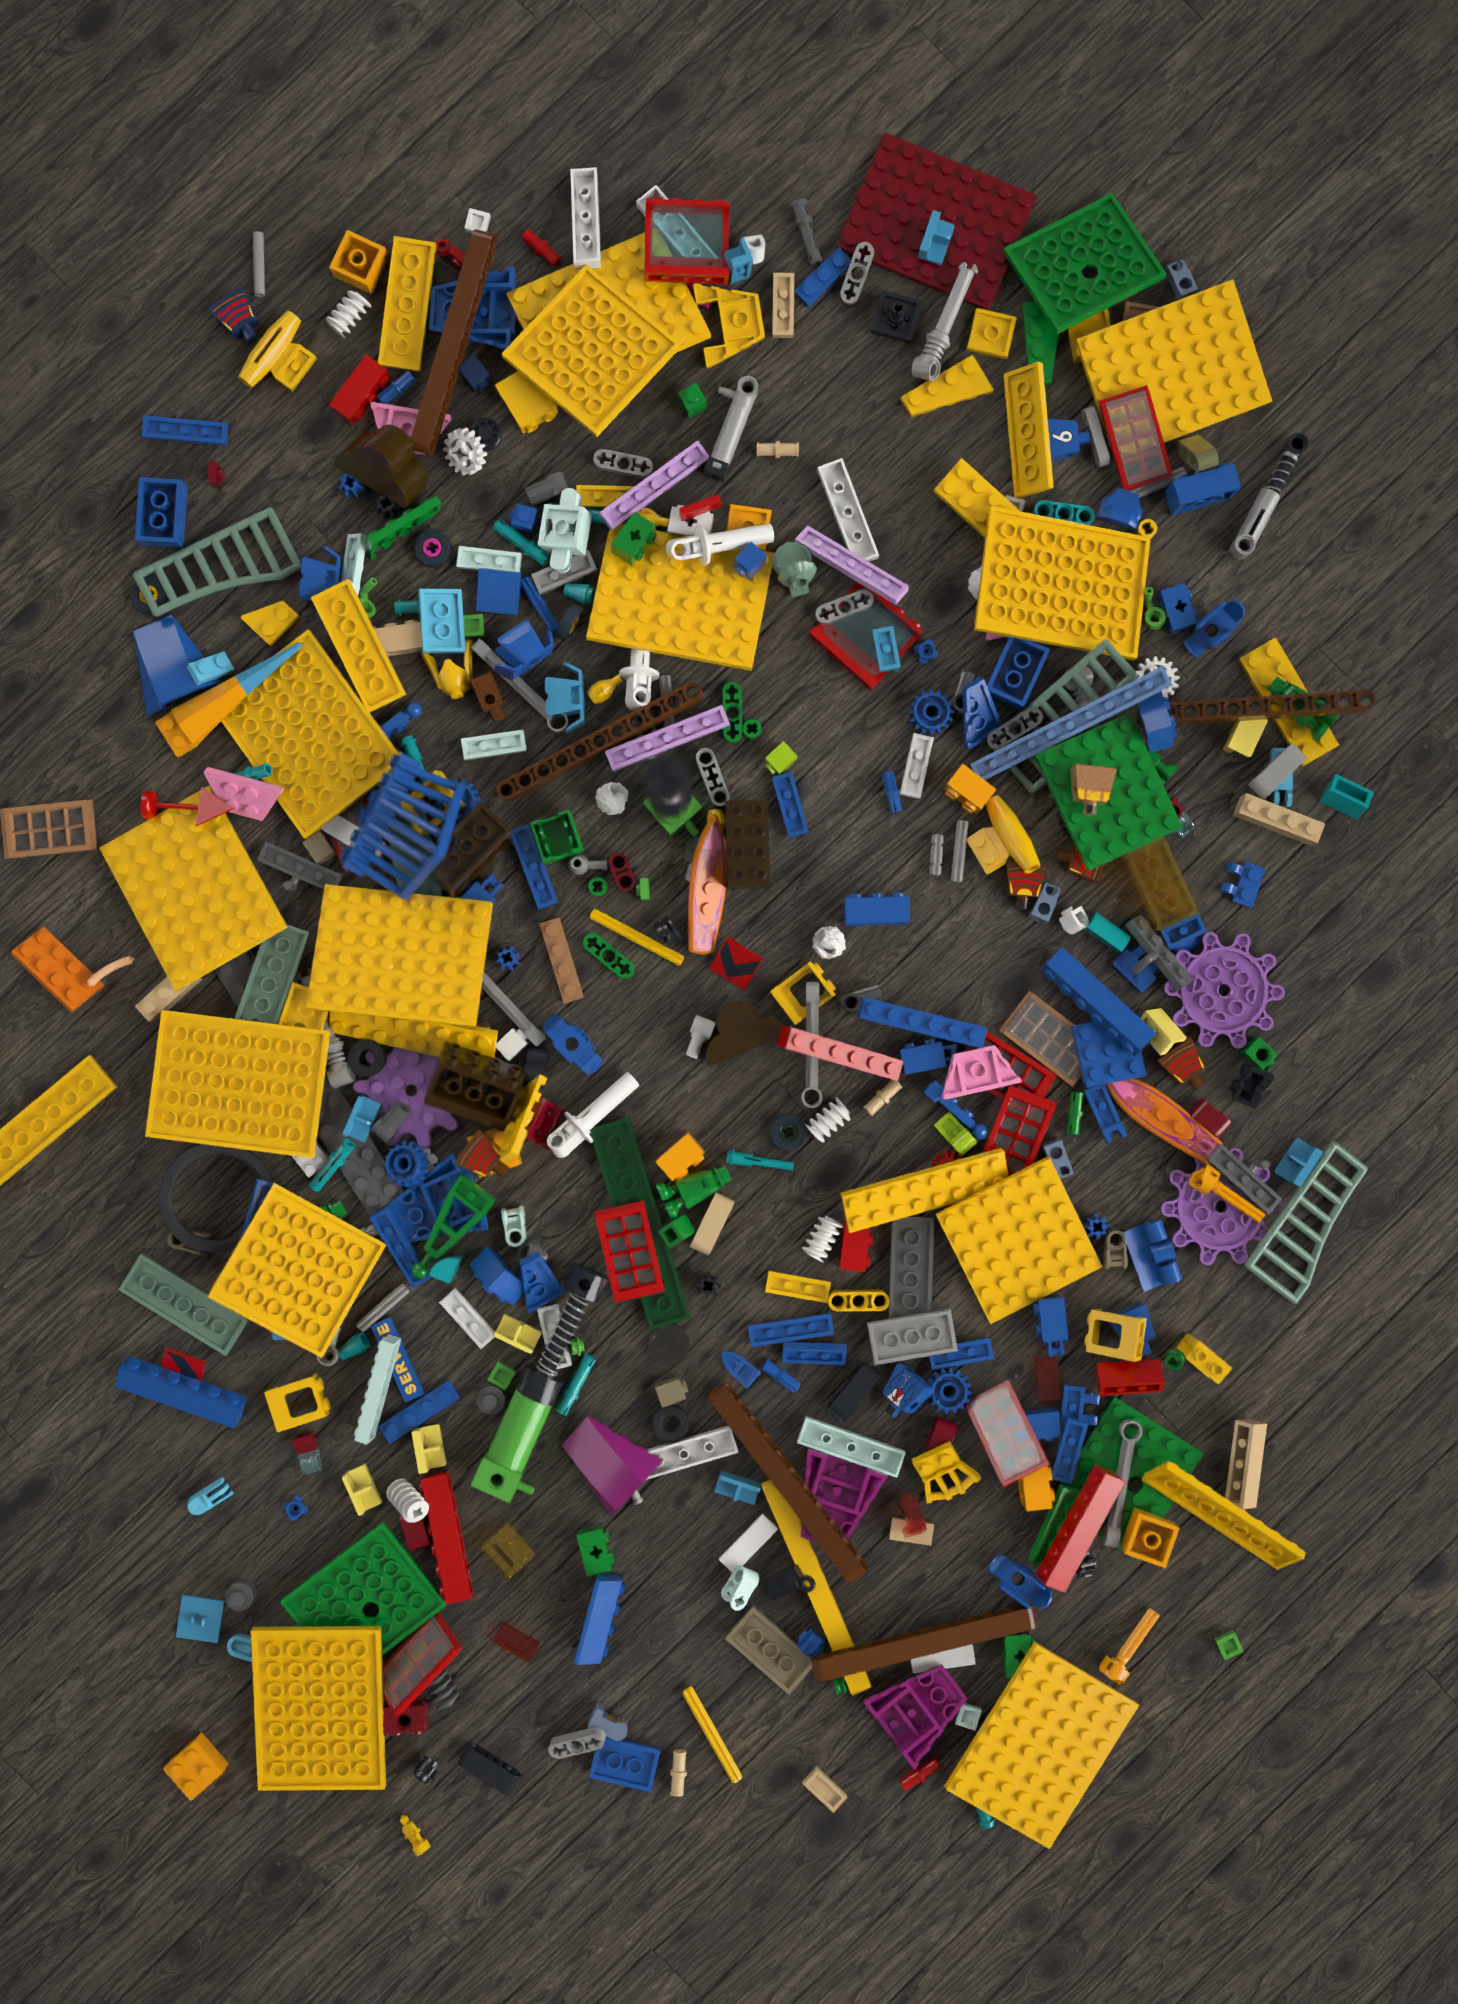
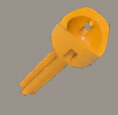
M1207 1164L1205 1168L1192 1173L1189 1185L1201 1194L1205 1195L1210 1191L1214 1192L1258 1223L1264 1218L1265 1214L1263 1211L1218 1181L1220 1171Z
M1149 1608L1116 1655V1658H1110L1106 1655L1100 1663L1099 1670L1118 1685L1124 1683L1130 1675L1124 1665L1128 1663L1160 1615Z

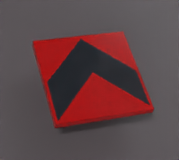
M727 937L709 969L745 990L763 958Z
M166 1347L161 1367L202 1381L206 1361Z

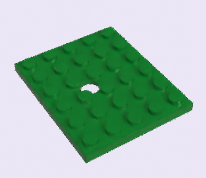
M1113 193L1005 247L1003 251L1056 335L1166 277V272ZM1088 267L1096 269L1098 275L1093 279H1087L1082 275L1081 271L1083 268Z
M1127 713L1034 756L1086 871L1183 828L1131 713ZM1076 764L1116 768L1109 800L1103 805L1097 804L1096 815L1094 816L1083 815L1084 803L1073 801L1071 767Z
M1113 1396L1099 1417L1097 1425H1094L1082 1444L1072 1483L1068 1484L1059 1481L1054 1489V1496L1060 1484L1081 1491L1095 1464L1115 1473L1117 1472L1123 1439L1119 1434V1426L1126 1419H1132L1142 1427V1436L1134 1445L1129 1478L1138 1476L1142 1480L1144 1473L1168 1461L1176 1464L1186 1473L1191 1474L1204 1453ZM1134 1423L1125 1426L1123 1430L1124 1436L1133 1438L1137 1434V1427ZM1142 1481L1140 1490L1136 1492L1126 1489L1120 1522V1541L1117 1548L1123 1552L1120 1546L1134 1507L1164 1518L1174 1501ZM1109 1512L1104 1522L1102 1523L1098 1533L1096 1534L1100 1538H1102L1103 1536V1530L1105 1525L1107 1524Z
M384 1521L280 1600V1603L299 1627L381 1626L382 1655L447 1606L440 1592ZM368 1602H374L379 1607V1613L374 1617L366 1616L363 1613L362 1608Z

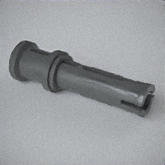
M798 199L789 206L794 212L795 226L801 232L810 266H815L822 263L823 260L812 229L813 218L809 215L807 209V199Z

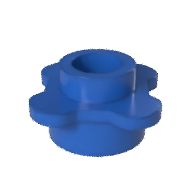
M930 639L914 647V651L920 657L919 662L922 664L927 663L931 658L936 659L938 657V651L935 650L933 641Z
M296 1495L292 1501L285 1502L283 1505V1509L286 1510L287 1515L292 1521H296L300 1515L307 1514L308 1507L303 1504L302 1497Z

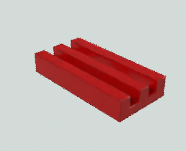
M714 495L681 507L679 509L681 521L720 508L719 495Z

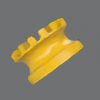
M1151 519L1143 520L1137 528V534L1140 536L1152 538L1157 532V525ZM1145 524L1148 525L1149 529L1152 530V533L1145 534V530L1142 529V526Z

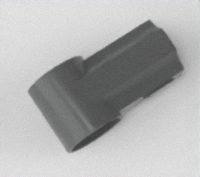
M556 472L547 476L544 481L526 487L525 490L531 505L534 506L550 499H560L562 491L568 488L563 473Z
M963 671L961 673L951 706L954 714L958 716H963V709L959 708L956 704L957 701L963 700L962 687L978 678L979 676Z
M878 984L843 995L840 999V1006L844 1011L854 1012L859 1008L861 997L883 1002V996ZM850 996L855 999V1006L851 1009L845 1003L846 999Z
M397 1101L387 1114L382 1116L373 1125L371 1131L387 1144L397 1134L398 1128L412 1113L410 1108L405 1103Z

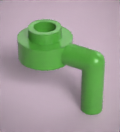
M370 578L359 591L360 601L369 619L376 613L374 604L368 600V593L377 585L375 578Z
M1147 587L1143 601L1147 609L1144 623L1149 629L1157 630L1165 624L1166 614L1163 609L1154 606L1152 601L1154 590L1151 587ZM1156 618L1158 622H1152L1151 619Z

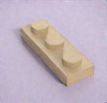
M773 273L772 338H793L794 273Z

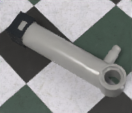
M752 376L742 377L738 381L736 391L723 387L718 389V393L733 400L711 457L709 456L704 469V476L722 483L725 481L732 457L754 400L758 395V383ZM745 386H750L753 391L745 393L742 389Z

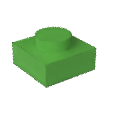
M463 615L464 637H485L484 615Z
M640 878V883L636 884L637 896H641V901L650 900L648 878Z
M498 1361L488 1381L506 1391L517 1371Z
M1233 1630L1214 1638L1224 1660L1244 1652Z

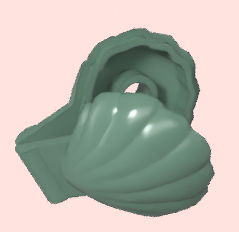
M786 542L773 555V568L779 574L778 580L781 584L789 587L791 598L809 593L808 583L817 571L815 564L810 562L812 557L807 547L798 542Z

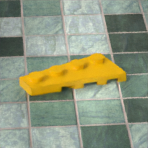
M971 355L939 374L935 381H927L903 395L901 401L910 416L913 417L937 410V408L946 405H954L956 402L966 399L970 400L983 394H991L994 389L974 356Z
M541 1074L522 1088L511 1114L510 1123L505 1130L506 1138L500 1149L502 1151L500 1160L505 1163L514 1159L520 1152L527 1130L524 1128L529 1124L534 1115L531 1109L541 1096L538 1090L541 1085H545L547 1080Z

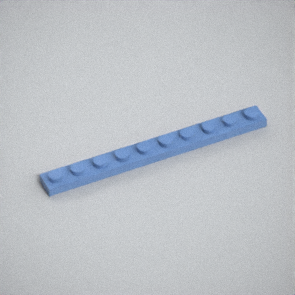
M1164 666L970 765L974 773L986 780L1172 686V682Z

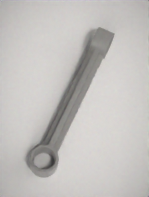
M480 638L471 647L491 668L494 669L497 663L505 664ZM501 676L547 720V724L552 732H565V729L569 726V720L565 713L557 714L564 716L566 720L564 727L560 729L553 728L551 726V719L555 715L548 716L546 714V702L519 676L514 680Z
M483 972L481 988L523 1031L525 1036L538 1047L546 1039L544 1034L531 1023L487 974Z
M806 982V1032L819 1035V982ZM806 1054V1088L802 1091L801 1099L806 1107L815 1108L822 1102V1093L818 1088V1058ZM810 1089L817 1091L819 1094V1100L814 1104H808L804 1099L805 1092Z
M1132 1419L1122 1421L1119 1426V1434L1123 1439L1116 1474L1125 1483L1109 1511L1108 1521L1102 1536L1103 1545L1114 1548L1118 1547L1120 1541V1522L1134 1445L1142 1436V1427ZM1134 1423L1137 1427V1434L1133 1438L1125 1437L1123 1433L1125 1426Z

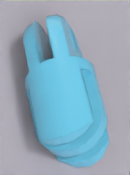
M223 1476L188 1499V1512L192 1515L203 1514L234 1494L232 1489L228 1490L229 1485L227 1482L223 1483L225 1481Z

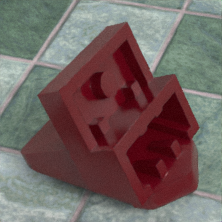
M540 1097L539 1101L535 1102L531 1109L534 1115L529 1124L524 1128L527 1130L525 1137L551 1151L547 1144V1138L567 1121L564 1115L566 1111Z

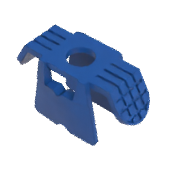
M323 546L322 550L337 561L336 566L307 557L302 558L301 573L303 578L300 580L299 595L302 601H312V596L340 583L341 557L327 546ZM317 611L315 614H316L317 617H320V615H319V613H318V611Z
M1230 600L1228 603L1223 602L1205 615L1195 625L1194 633L1184 642L1190 653L1198 658L1208 648L1211 650L1225 642L1243 621L1241 619L1245 614L1243 604L1237 600ZM1208 625H1215L1217 627L1218 634L1215 637L1206 635L1205 629Z
M527 620L499 637L497 642L500 646L495 649V653L510 666L497 663L494 670L499 675L514 680L542 662L543 659L551 655L554 647L551 630H546L547 646L545 648Z
M558 1014L550 1016L545 1021L543 1030L551 1038L553 1047L570 1064L580 1067L587 1074L596 1072L601 1067L603 1060L592 1050L597 1048L586 1033L570 1021L568 1026ZM570 1037L576 1038L579 1043L578 1048L574 1051H570L565 1047V1041Z
M1002 1554L997 1555L989 1564L987 1571L1000 1579V1589L1021 1605L1030 1610L1033 1608L1026 1598L1040 1609L1046 1608L1051 1603V1590L1035 1575L1036 1573L1029 1567L1016 1560L1011 1561ZM1016 1572H1020L1025 1578L1024 1582L1020 1585H1015L1011 1580L1012 1575Z

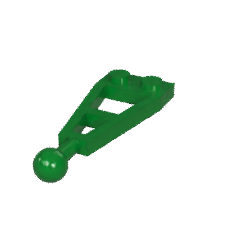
M465 1174L459 1176L448 1192L424 1247L427 1254L421 1262H417L412 1266L411 1271L415 1278L422 1279L426 1277L428 1265L433 1258L437 1260L443 1256L486 1215L496 1201L494 1197ZM455 1197L477 1213L459 1231L445 1222ZM442 1230L451 1238L438 1250L434 1244Z

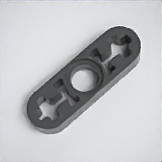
M1036 707L1029 708L998 727L988 735V745L993 749H1000L1038 726L1043 720L1042 711ZM1030 711L1038 713V721L1036 723L1034 721L1028 722L1029 728L1025 729L1024 723L1019 718L1022 716L1024 720L1029 718ZM1018 722L1021 725L1019 734L1015 735L1009 731L1011 723ZM1005 727L1006 733L1011 739L1007 740V737H1004L1000 740L1001 745L993 744V735L1000 736L1004 733L1001 729Z

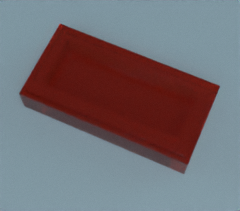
M1057 1357L1035 1358L1039 1401L1061 1400Z
M503 1622L493 1640V1643L528 1663H530L540 1645L539 1641Z

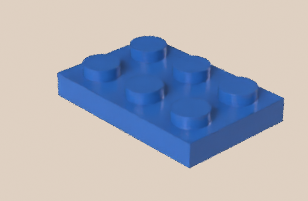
M606 1736L603 1747L595 1750L589 1778L651 1792L661 1748L626 1739L616 1741Z

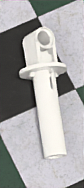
M769 523L707 534L704 526L700 524L696 525L694 536L670 540L666 545V553L669 557L678 560L698 557L700 563L705 566L710 562V553L744 548L750 542L755 545L772 543L774 541V531ZM677 544H680L681 552L676 555L674 548Z
M631 648L630 666L622 668L619 671V676L627 680L626 706L630 710L635 711L650 702L651 682L659 678V672L649 668L650 652ZM635 695L639 697L640 702L636 700Z
M626 1072L577 1117L572 1116L567 1111L564 1113L567 1121L547 1138V1144L555 1156L559 1158L566 1157L583 1140L589 1143L593 1142L589 1133L591 1134L589 1130L639 1087L638 1082L631 1074Z

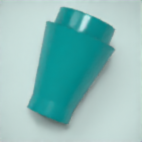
M566 583L564 595L584 605L593 604L596 588L588 584Z
M355 1333L338 1349L339 1357L345 1360L366 1352L367 1348L370 1347V1342L364 1333Z

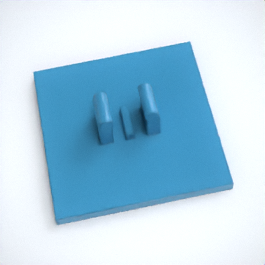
M182 1595L176 1637L218 1643L224 1600Z

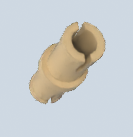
M776 441V443L757 442V456H776V458H780V456L799 457V443H780V441Z
M891 1080L881 1091L878 1090L876 1092L877 1095L864 1105L863 1108L873 1116L884 1104H888L890 1102L889 1099L903 1087L898 1081Z
M675 1749L673 1751V1769H670V1775L672 1776L670 1795L680 1797L684 1795V1777L687 1776V1770H685L687 1751Z

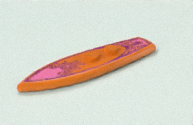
M716 814L706 824L698 840L689 881L688 950L699 955L710 954L715 950L727 886L726 838Z
M1138 1079L1105 1084L1115 1102L1133 1120L1154 1135L1205 1164H1210L1205 1159L1218 1143L1223 1144L1214 1134L1191 1117L1186 1110L1147 1083Z

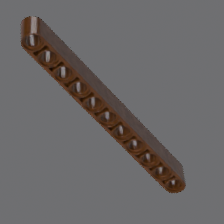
M474 229L412 432L411 441L414 451L431 456L435 452L459 373L458 367L462 363L496 249L497 235L478 229Z
M695 682L686 683L501 781L496 789L497 794L503 800L509 802L520 798L605 753L606 750L612 749L698 704L703 698L701 687ZM690 689H697L698 695L696 697L690 698L687 696ZM671 699H679L680 703L677 707L671 708L669 706ZM654 708L661 709V714L656 718L651 717V711ZM635 718H641L642 724L639 727H633L632 721ZM616 728H623L624 733L621 737H614L613 733ZM600 737L605 738V743L602 747L595 746L596 739ZM581 747H585L586 754L582 757H578L577 750ZM567 757L568 763L560 767L558 765L559 759ZM549 767L548 775L540 776L541 768ZM526 776H530V784L528 786H522V779ZM506 786L512 787V793L509 796L503 795V790Z
M1370 690L1171 702L1169 703V710L1174 713L1176 725L1367 713L1373 708L1376 697ZM1362 697L1368 698L1370 705H1361L1359 699ZM1345 699L1348 702V706L1344 708L1338 706L1337 700ZM1322 700L1326 703V707L1318 709L1315 706V702ZM1299 701L1303 703L1304 709L1296 710L1292 704ZM1273 703H1279L1282 706V710L1275 712L1270 706ZM1256 704L1260 707V711L1252 713L1248 707ZM1229 706H1236L1239 712L1232 715L1227 712V708ZM1208 707H1214L1217 713L1214 716H1209L1205 713V710ZM1191 708L1196 714L1193 717H1186L1183 712ZM1137 711V720L1143 726L1139 711Z
M724 1381L708 1395L710 1401L843 1577L852 1583L868 1570L866 1562L733 1387Z
M1020 1604L819 1654L811 1658L814 1678L816 1682L828 1681L1031 1630L1037 1627L1034 1608L1030 1610Z

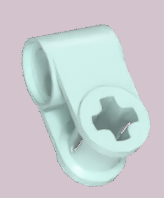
M520 1205L519 1208L514 1209L502 1208L501 1214L506 1242L512 1247L520 1246L526 1241L527 1237L524 1207ZM513 1231H518L521 1234L519 1243L512 1241L511 1234Z
M737 1566L733 1569L730 1578L721 1591V1596L725 1601L730 1602V1606L734 1610H741L747 1604L753 1590L758 1585V1573L742 1566Z

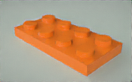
M45 927L11 951V955L71 1013L104 986L100 980L94 986H88L87 980L93 973Z

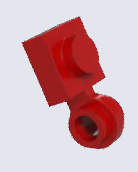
M438 240L436 242V254L440 257L449 255L451 263L461 270L466 254L453 245L452 247L448 240Z

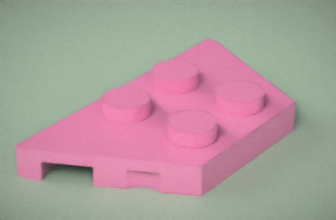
M371 402L370 405L378 430L384 425H394L402 429L411 439L419 412L418 409ZM448 414L445 416L441 433L451 421V416ZM414 451V453H416V454L426 455V454H424V453H420V452Z
M207 767L204 771V775L216 797L234 808L229 812L263 821L279 795L283 792V787Z
M995 1045L952 1054L942 1099L946 1100L1020 1083L1021 1078L1014 1073L1010 1064L1001 1056L1000 1051Z

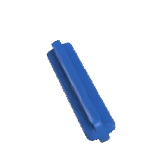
M529 577L521 579V587L547 628L552 633L556 632L559 624Z

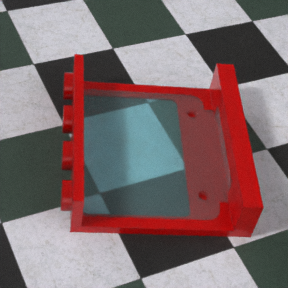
M660 197L646 199L644 281L728 285L729 268L724 258V253L729 247L730 202L723 200L704 201L702 199L690 201L681 198L667 200Z
M856 581L855 585L845 596L863 589L868 590L874 597L872 606L868 610L828 625L819 624L810 631L809 637L866 688L872 691L889 672H879L877 657L874 654L875 646L872 630L893 626L899 659L921 636L922 631L920 630L921 626L912 619L910 621L904 616L905 612L899 606L894 607L887 599ZM861 595L860 600L857 602H854V598H852L851 600L854 603V609H857L856 604L860 602H863L864 605H867V601L869 600V598H865L864 595ZM841 602L838 605L842 613L850 611V605L847 602ZM834 607L833 610L830 611L829 614L834 613V614H835V617H836V616H838V615L836 614V612H835V607Z

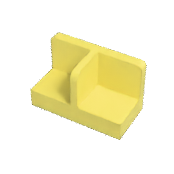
M1268 720L1236 721L1223 750L1228 753L1235 751L1248 758L1251 757Z
M1161 1008L1147 1010L1140 1017L1157 1033L1149 1043L1159 1055H1165L1174 1043L1182 1042L1186 1039L1182 1031Z
M504 1314L493 1336L532 1354L542 1331Z
M434 1424L414 1428L412 1438L419 1474L427 1473L431 1468L445 1466L447 1463L440 1425Z
M366 1463L347 1471L342 1476V1480L359 1516L366 1510L383 1502Z

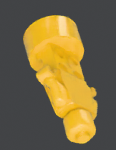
M403 1815L400 1817V1822L404 1825L402 1831L405 1839L409 1838L414 1847L412 1850L417 1857L429 1849L431 1845L427 1839L424 1840L420 1836V1828H417L412 1821L409 1822L407 1815Z

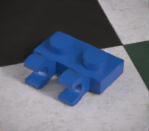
M1244 862L1243 866L1236 863H1228L1226 872L1238 875L1239 878L1236 886L1226 882L1221 883L1219 891L1232 895L1230 902L1252 908L1265 868L1249 862Z
M1138 944L1132 952L1125 949L1111 964L1140 993H1143L1157 979L1153 973L1158 967L1153 961L1138 974L1133 973L1132 967L1139 962L1138 958L1146 952Z
M1064 1384L1060 1426L1064 1428L1067 1416L1086 1421L1089 1425H1097L1098 1417L1096 1414H1083L1084 1403L1099 1404V1394L1085 1393V1386Z

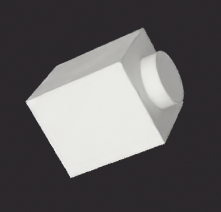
M512 1028L496 1043V1048L508 1061H511L529 1043L526 1041L527 1037L520 1028L518 1030Z

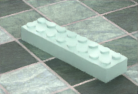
M388 1335L378 1343L377 1348L379 1350L374 1358L376 1362L371 1369L372 1377L367 1384L369 1388L364 1395L365 1403L361 1407L362 1414L358 1418L357 1423L359 1425L354 1433V1441L368 1444L376 1436L402 1338Z
M805 1416L797 1439V1443L896 1478L906 1454L903 1449Z

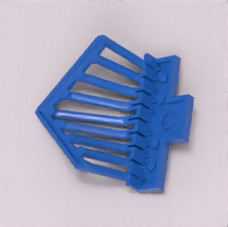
M399 751L397 755L394 754L389 762L391 767L388 773L382 775L379 781L381 786L377 785L375 789L372 788L367 796L369 802L365 808L362 807L357 816L360 826L358 830L354 829L349 839L352 842L348 849L344 848L340 859L342 860L343 868L360 876H363L365 873L399 898L407 900L444 858L465 787L420 769L421 763ZM417 776L453 791L452 797L413 781V779ZM408 789H412L448 805L447 813L406 792ZM404 801L443 821L442 829L406 810L400 805L401 802ZM395 813L439 838L437 845L398 822L394 818ZM388 827H392L432 852L431 856L428 857L389 832ZM382 838L423 863V865L418 867L383 844ZM376 850L414 873L412 878L375 854ZM370 861L406 885L403 888L399 887L369 867Z

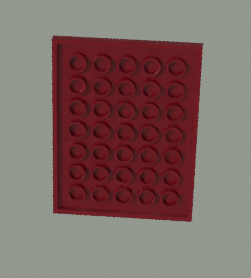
M884 132L840 235L836 249L840 248L844 253L853 256L858 244L868 242L874 249V257L871 264L948 296L960 270L958 267L966 262V268L971 270L975 264L978 273H974L963 302L989 311L1009 265V261L1003 252L1004 248L1019 241L1037 195ZM933 210L941 212L939 220L954 224V230L941 265L918 258ZM865 247L864 250H859L861 260L864 261L865 256L870 255L868 248Z

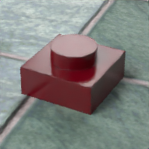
M208 461L209 484L213 488H222V481L225 480L224 468L217 461Z

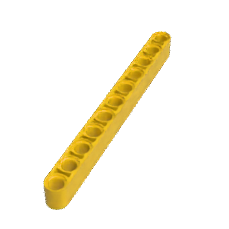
M771 1480L761 1483L795 1565L798 1564L803 1575H810L815 1580V1589L808 1592V1595L832 1651L855 1646L811 1543L808 1539L801 1537V1520ZM804 1581L805 1585L810 1587V1583ZM866 1671L844 1676L852 1696L872 1688Z

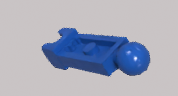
M415 701L408 703L403 713L400 711L381 726L389 740L391 739L390 736L395 732L400 733L407 727L410 717L416 718L421 714V705Z
M1105 1085L1090 1087L1083 1092L1105 1143L1109 1144L1112 1142L1111 1133L1113 1130L1120 1137H1126L1125 1128L1120 1121Z
M932 1080L922 1092L933 1102L939 1101L971 1130V1135L976 1140L984 1139L987 1135L985 1125L976 1124L971 1119L974 1115L965 1107L961 1110L956 1105L958 1101L955 1098L942 1099L944 1088L935 1080Z

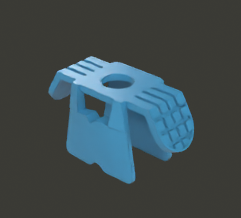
M563 662L562 666L579 675V681L546 677V714L548 716L555 715L551 720L563 718L564 716L557 715L565 713L566 716L580 714V719L565 729L566 733H570L585 724L583 673L577 667Z

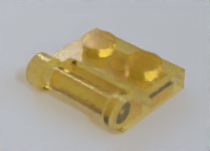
M509 1522L480 1547L503 1570V1575L507 1579H510L536 1555L534 1550ZM495 1543L514 1563L512 1567L493 1547Z

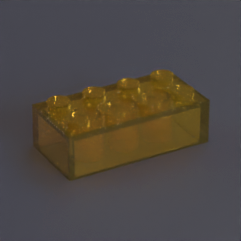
M1161 837L1121 856L1156 932L1199 914L1165 837Z

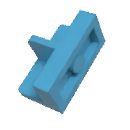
M933 210L918 258L941 265L954 230V224L939 220L941 212Z
M741 238L738 247L727 250L724 253V258L729 268L730 284L750 278L753 259L745 238Z
M893 626L873 629L874 654L877 657L879 672L890 670L898 672L901 665Z
M364 1095L358 1096L342 1135L350 1136L365 1143L382 1103Z
M1296 1138L1274 1172L1292 1185L1301 1187L1323 1154V1151L1316 1147H1311L1301 1139Z
M721 1470L714 1492L731 1497L734 1502L740 1500L754 1505L758 1492L761 1490V1483Z

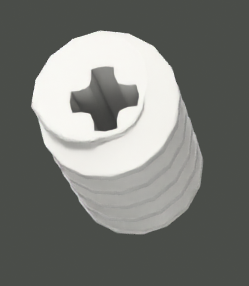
M350 290L347 292L349 298L343 297L341 299L343 304L338 303L336 305L338 311H331L333 318L329 316L326 318L329 326L344 339L345 337L342 332H351L348 325L356 326L353 319L361 320L358 313L366 314L363 306L371 308V304L363 296Z
M837 1097L835 1098L837 1105L832 1102L829 1103L831 1110L822 1109L824 1116L817 1113L818 1121L811 1118L809 1120L811 1126L805 1124L817 1140L822 1143L825 1142L823 1135L831 1137L830 1129L835 1132L838 1131L836 1124L844 1126L843 1118L847 1121L851 1120L849 1117L850 1112Z
M826 1215L825 1218L818 1217V1220L822 1223L821 1225L814 1224L817 1232H810L814 1239H806L810 1246L802 1247L806 1254L821 1262L823 1261L820 1257L827 1258L828 1256L824 1250L832 1249L828 1242H836L832 1235L840 1234L836 1227H844V1225Z
M397 1479L388 1487V1500L406 1521L417 1522L426 1516L429 1510L428 1503L406 1479Z

